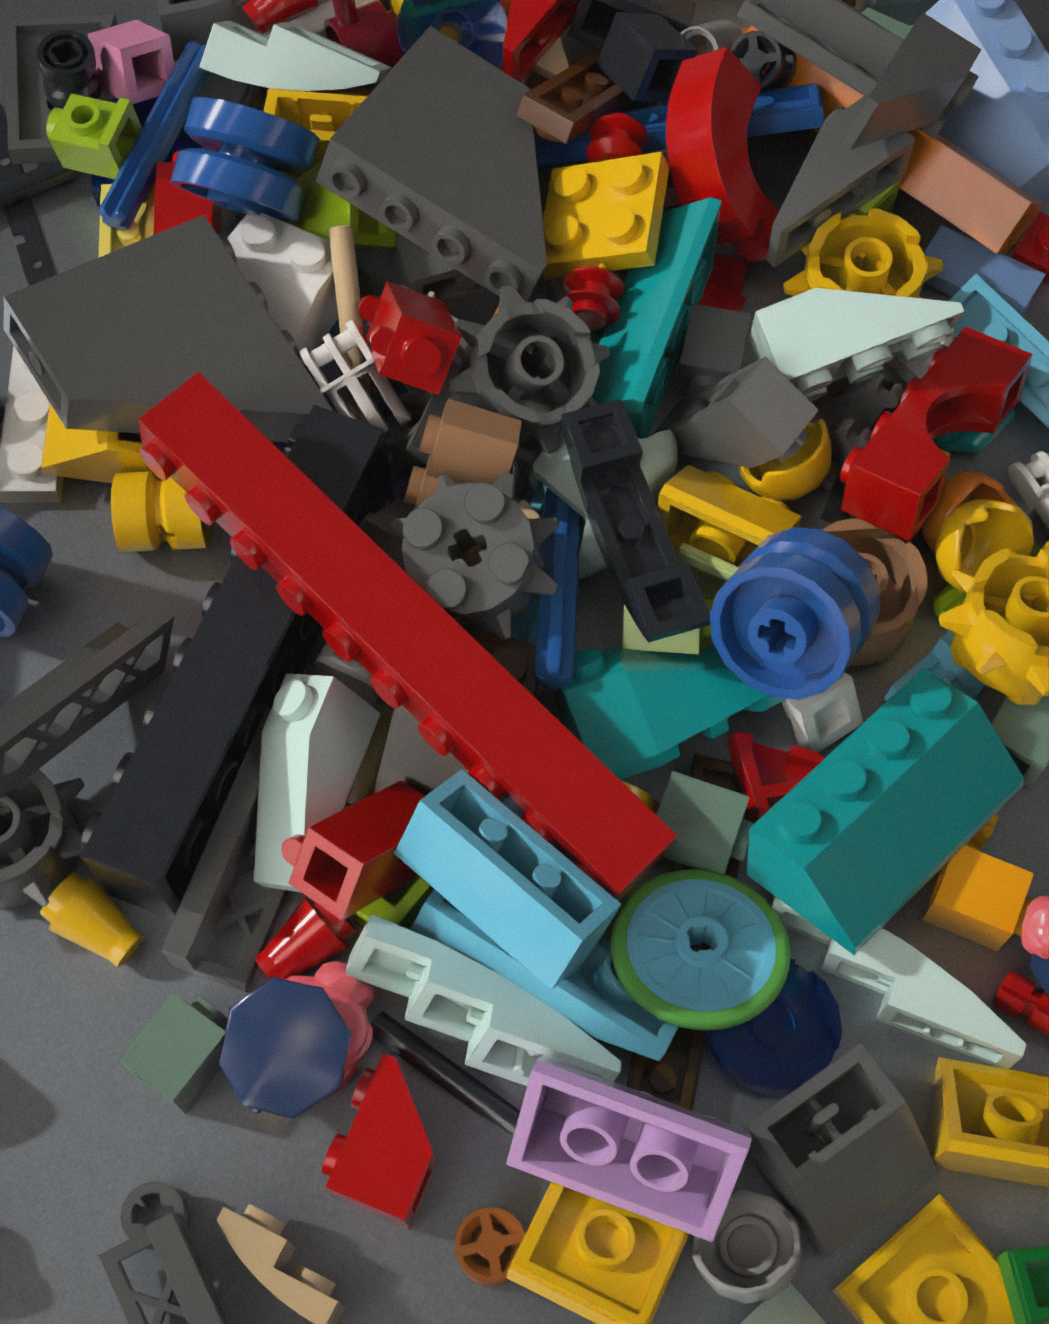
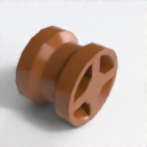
M485 1207L470 1213L460 1224L455 1236V1254L462 1271L472 1282L484 1287H501L511 1282L506 1276L525 1236V1232L521 1222L510 1212L498 1207Z

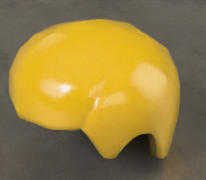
M819 419L816 425L811 422L808 423L804 428V431L808 434L806 442L786 461L780 462L776 458L754 468L739 466L740 475L744 483L756 494L771 500L795 501L817 489L830 471L832 456L831 440L823 419Z
M975 499L955 508L953 513L946 517L940 527L934 551L940 577L959 592L965 593L966 591L951 575L954 569L975 575L983 560L1001 549L1010 548V550H1014L1018 555L1031 556L1034 545L1032 520L1020 507L993 499Z

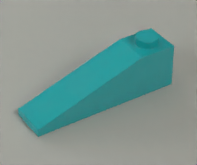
M707 647L699 655L623 648L579 650L575 652L573 681L569 685L560 686L559 691H553L561 723L620 780L663 766L680 756L678 744L700 732H703L704 736L713 739L728 731V718L741 710L751 712L765 711L786 700V698L768 696L745 685L724 664L716 647Z

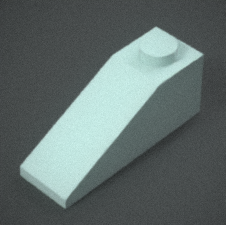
M286 674L262 730L254 882L262 887L300 892L288 884L294 866L283 857L282 844L286 839L296 834L306 836L308 827L343 810L380 717V713L334 676Z

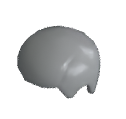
M748 1188L733 1191L713 1242L693 1235L692 1258L699 1274L719 1296L744 1304L769 1300L786 1289L798 1271L802 1257L799 1225L793 1214L774 1196Z

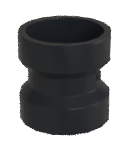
M60 30L50 33L41 40L37 47V59L43 74L44 91L49 103L55 108L64 109L71 94L99 99L101 96V83L96 70L95 50L90 39L84 34L73 30Z

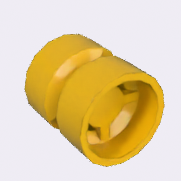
M150 471L115 473L111 488V515L114 537L120 552L157 551L162 541H167L173 550L209 548L212 539V525L204 523L192 511L184 497V494L187 492L171 477L163 481L158 480L154 473Z

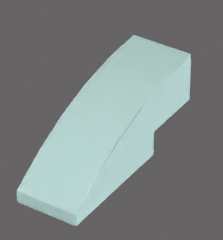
M230 20L213 23L199 68L235 81L272 89L297 91L346 89L376 83L383 80L392 68L289 21L274 24L268 38Z

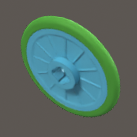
M687 869L655 877L641 885L627 898L613 924L611 955L615 971L623 987L647 1012L669 1024L682 1028L704 1031L731 1028L753 1019L776 999L789 971V940L785 926L776 910L771 908L772 905L750 885L730 875L715 871ZM702 943L710 947L709 950H699L698 953L690 948V946L702 945Z

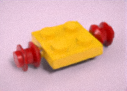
M625 113L605 115L592 123L590 127L592 142H590L586 150V157L589 163L552 169L543 217L547 265L541 276L544 280L565 277L564 288L568 293L563 297L571 298L573 301L571 311L588 326L589 330L601 329L614 323L619 318L620 306L616 300L622 296L624 285L622 280L611 271L654 266L670 166L662 152L644 154L642 149L647 143V130L639 121Z

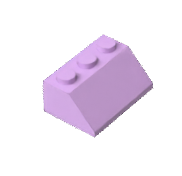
M543 1056L536 1059L532 1068L506 1165L713 1242L749 1151L752 1138L749 1131L727 1124L714 1117L697 1113L656 1098L646 1092L637 1091L588 1073L578 1067L569 1066Z

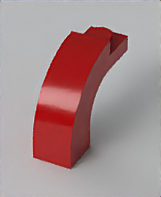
M727 46L682 61L671 90L667 109V154L673 183L681 205L684 206L709 197L722 200L716 245L729 242L739 255L747 259L748 263L767 259L772 227L779 210L769 201L757 184L750 166L747 150L749 119L762 86Z

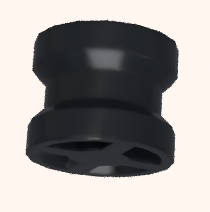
M749 31L742 34L730 49L761 84L760 91L785 88L791 82L796 72L797 58L795 52L761 31ZM773 63L764 75L762 71L766 68L767 64Z

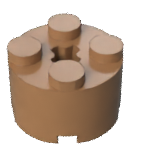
M853 518L832 523L822 531L845 540L867 561L879 585V616L871 635L855 654L849 666L876 663L896 654L908 637L926 594V566L919 550L911 542L907 541L906 544L894 534L864 520Z

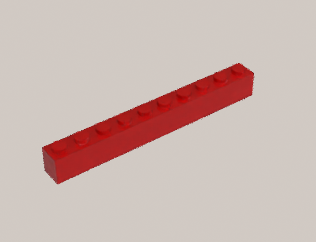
M197 372L138 419L143 445L139 452L150 470L161 480L166 481L171 477L187 492L184 494V497L192 511L208 525H212L216 521L232 537L230 539L232 548L247 566L253 570H257L262 566L278 582L276 589L284 602L300 616L308 612L325 629L323 636L339 657L347 662H351L355 658L372 675L370 678L372 687L388 705L395 709L402 705L420 722L418 725L419 733L432 749L442 756L451 753L468 770L467 774L618 901L667 852L677 835L202 374Z

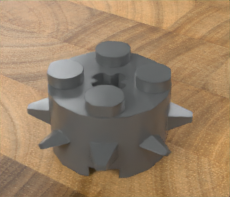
M507 285L501 288L498 312L486 325L461 319L456 321L457 328L468 344L459 367L460 374L446 384L449 393L459 394L462 402L521 420L519 439L528 440L535 438L547 454L553 453L558 450L561 415L598 405L593 399L592 394L600 372L599 363L610 356L608 346L590 343L587 336L591 332L588 326L571 311L573 304L571 298L565 296L557 303L548 299H536L534 302H525L512 285ZM522 362L528 363L532 367L529 375L523 369Z
M505 472L492 485L485 482L477 484L468 482L457 485L447 473L442 474L438 477V492L424 500L417 509L409 513L407 518H394L391 528L403 538L401 550L405 572L457 623H466L477 628L489 626L502 641L511 638V617L525 609L530 602L528 599L530 595H555L559 585L543 571L544 559L541 542L559 527V523L556 517L527 519L514 500L515 476ZM478 545L482 550L487 549L478 552L482 561L473 567H469L462 559V557L466 556L465 552L473 546Z
M38 769L0 799V832L10 827L5 834L0 836V909L9 910L15 906H22L32 901L38 902L43 907L47 906L50 903L48 898L51 895V891L66 878L68 872L76 867L79 855L83 851L81 848L82 834L79 833L69 804L85 786L81 778L53 784Z

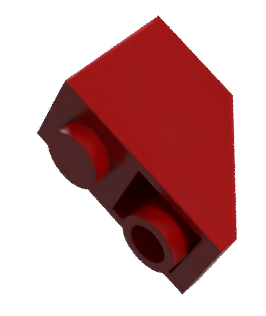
M383 1053L376 1070L366 1067L362 1072L350 1103V1107L357 1109L358 1112L348 1135L345 1136L337 1133L325 1156L321 1173L329 1176L325 1188L333 1198L410 1230L437 1161L397 1059Z

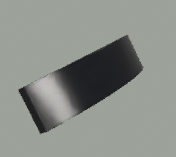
M622 399L563 413L560 421L565 443L591 528L613 582L644 638L649 643L709 626L710 613L689 562L680 564L641 469L640 462L643 450Z

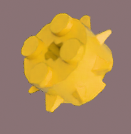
M869 208L867 216L852 213L848 217L841 219V213H838L818 227L812 241L800 249L807 257L804 270L784 282L783 290L784 294L791 296L799 295L814 288L921 298L920 292L923 283L943 271L944 265L941 259L924 255L919 246L921 236L906 220L878 208Z
M1010 548L1001 549L983 560L975 575L954 569L951 575L966 591L967 595L962 605L941 613L938 618L941 627L953 631V641L950 646L953 661L958 666L967 669L981 683L1005 694L1011 702L1017 705L1038 704L1043 696H1049V550L1040 549L1038 556L1032 557L1018 555L1014 550H1010Z

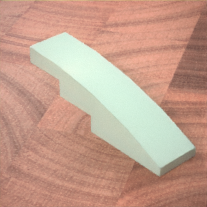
M775 896L771 908L776 910L786 929L829 945L821 970L884 994L876 1020L995 1067L1010 1069L1023 1057L1026 1043L970 989L912 945L881 928L853 955Z
M371 914L350 953L345 975L408 997L404 1020L469 1042L465 1065L525 1086L528 1085L536 1059L543 1056L569 1066L578 1067L588 1073L613 1082L620 1074L621 1061L564 1015L503 975L438 941Z

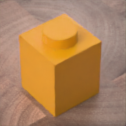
M964 845L940 869L922 921L998 952L1013 934L1021 937L1023 931L1022 924L1027 907L1035 900L1026 896L1034 873Z

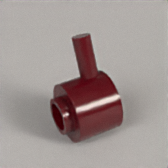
M332 0L335 16L324 21L327 39L392 68L409 50L406 34L397 14L393 10L387 11L380 1L375 0L356 8L355 0Z

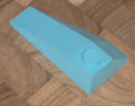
M435 889L425 901L411 928V931L438 941L503 975L564 1015L593 1038L660 1061L679 1027L650 1014L628 994L614 968L611 955V941L604 934L590 955L551 991Z

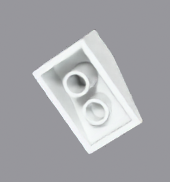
M260 213V216L246 214L227 238L234 249L237 265L248 282L253 281L261 288L268 304V312L279 329L286 330L291 334L299 351L306 347L311 352L320 345L323 340L322 337L327 335L338 319L330 241L263 213ZM300 355V361L305 366V362Z

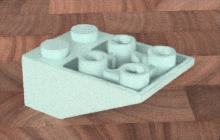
M814 288L756 311L749 340L757 360L766 356L812 402L827 394L825 386L842 378L848 377L851 385L872 378L875 374H881L885 371L884 363L905 354L907 362H913L934 354L943 348L941 341L952 335L951 329L964 313L961 302Z

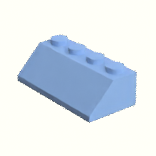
M939 0L925 14L982 50L970 71L979 76L961 106L959 108L955 105L953 106L938 134L1041 202L1049 199L1048 52L1014 0Z

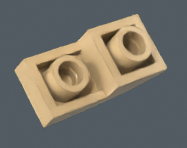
M248 1204L242 1216L223 1207L217 1222L240 1260L258 1281L280 1301L313 1324H337L345 1307L329 1297L336 1285L334 1282L300 1264L296 1265L291 1276L283 1273L296 1249L287 1239L280 1236L286 1223Z

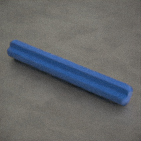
M191 41L185 46L99 208V213L103 217L102 222L107 226L124 231L134 221L156 178V163L165 161L187 119L192 99L199 96L211 73L199 68L207 44L201 45Z
M547 487L545 492L544 518L556 517L559 527L542 541L543 571L559 587L555 595H539L533 676L537 684L546 685L549 691H559L560 686L571 684L574 677L581 515Z

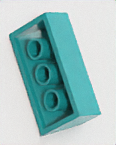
M709 197L663 212L655 265L623 269L628 272L623 282V294L616 300L620 306L619 318L614 323L607 325L603 333L594 331L592 334V343L608 346L610 353L609 357L599 363L601 374L598 376L592 397L598 405L622 399L638 439L648 438L684 346L692 305H699L713 270L722 200Z
M923 667L749 828L747 875L851 954L855 955L1023 787L1024 777L979 703Z

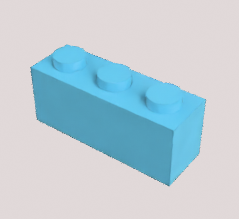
M463 769L419 801L394 852L397 857L551 991L590 955L622 905Z

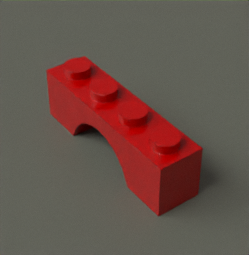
M966 326L949 346L942 344L943 348L934 353L927 373L922 379L914 377L908 383L896 410L893 413L885 411L880 416L873 429L870 441L865 447L856 446L849 453L840 474V481L846 483L841 510L910 542L939 505L950 457L933 442V439L944 434L959 431L994 434L1020 401L1032 353Z

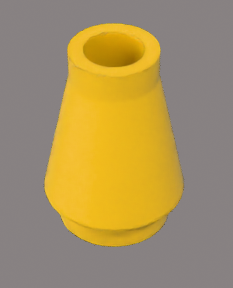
M76 872L69 875L59 884L48 898L50 903L42 907L40 915L50 922L49 931L108 959L118 968L133 955L144 939V935L132 926L93 877L85 880Z

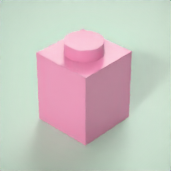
M139 20L88 33V38L95 50L96 70L99 74L101 90L118 99L120 97L130 99L132 104L160 95L175 67L169 34Z

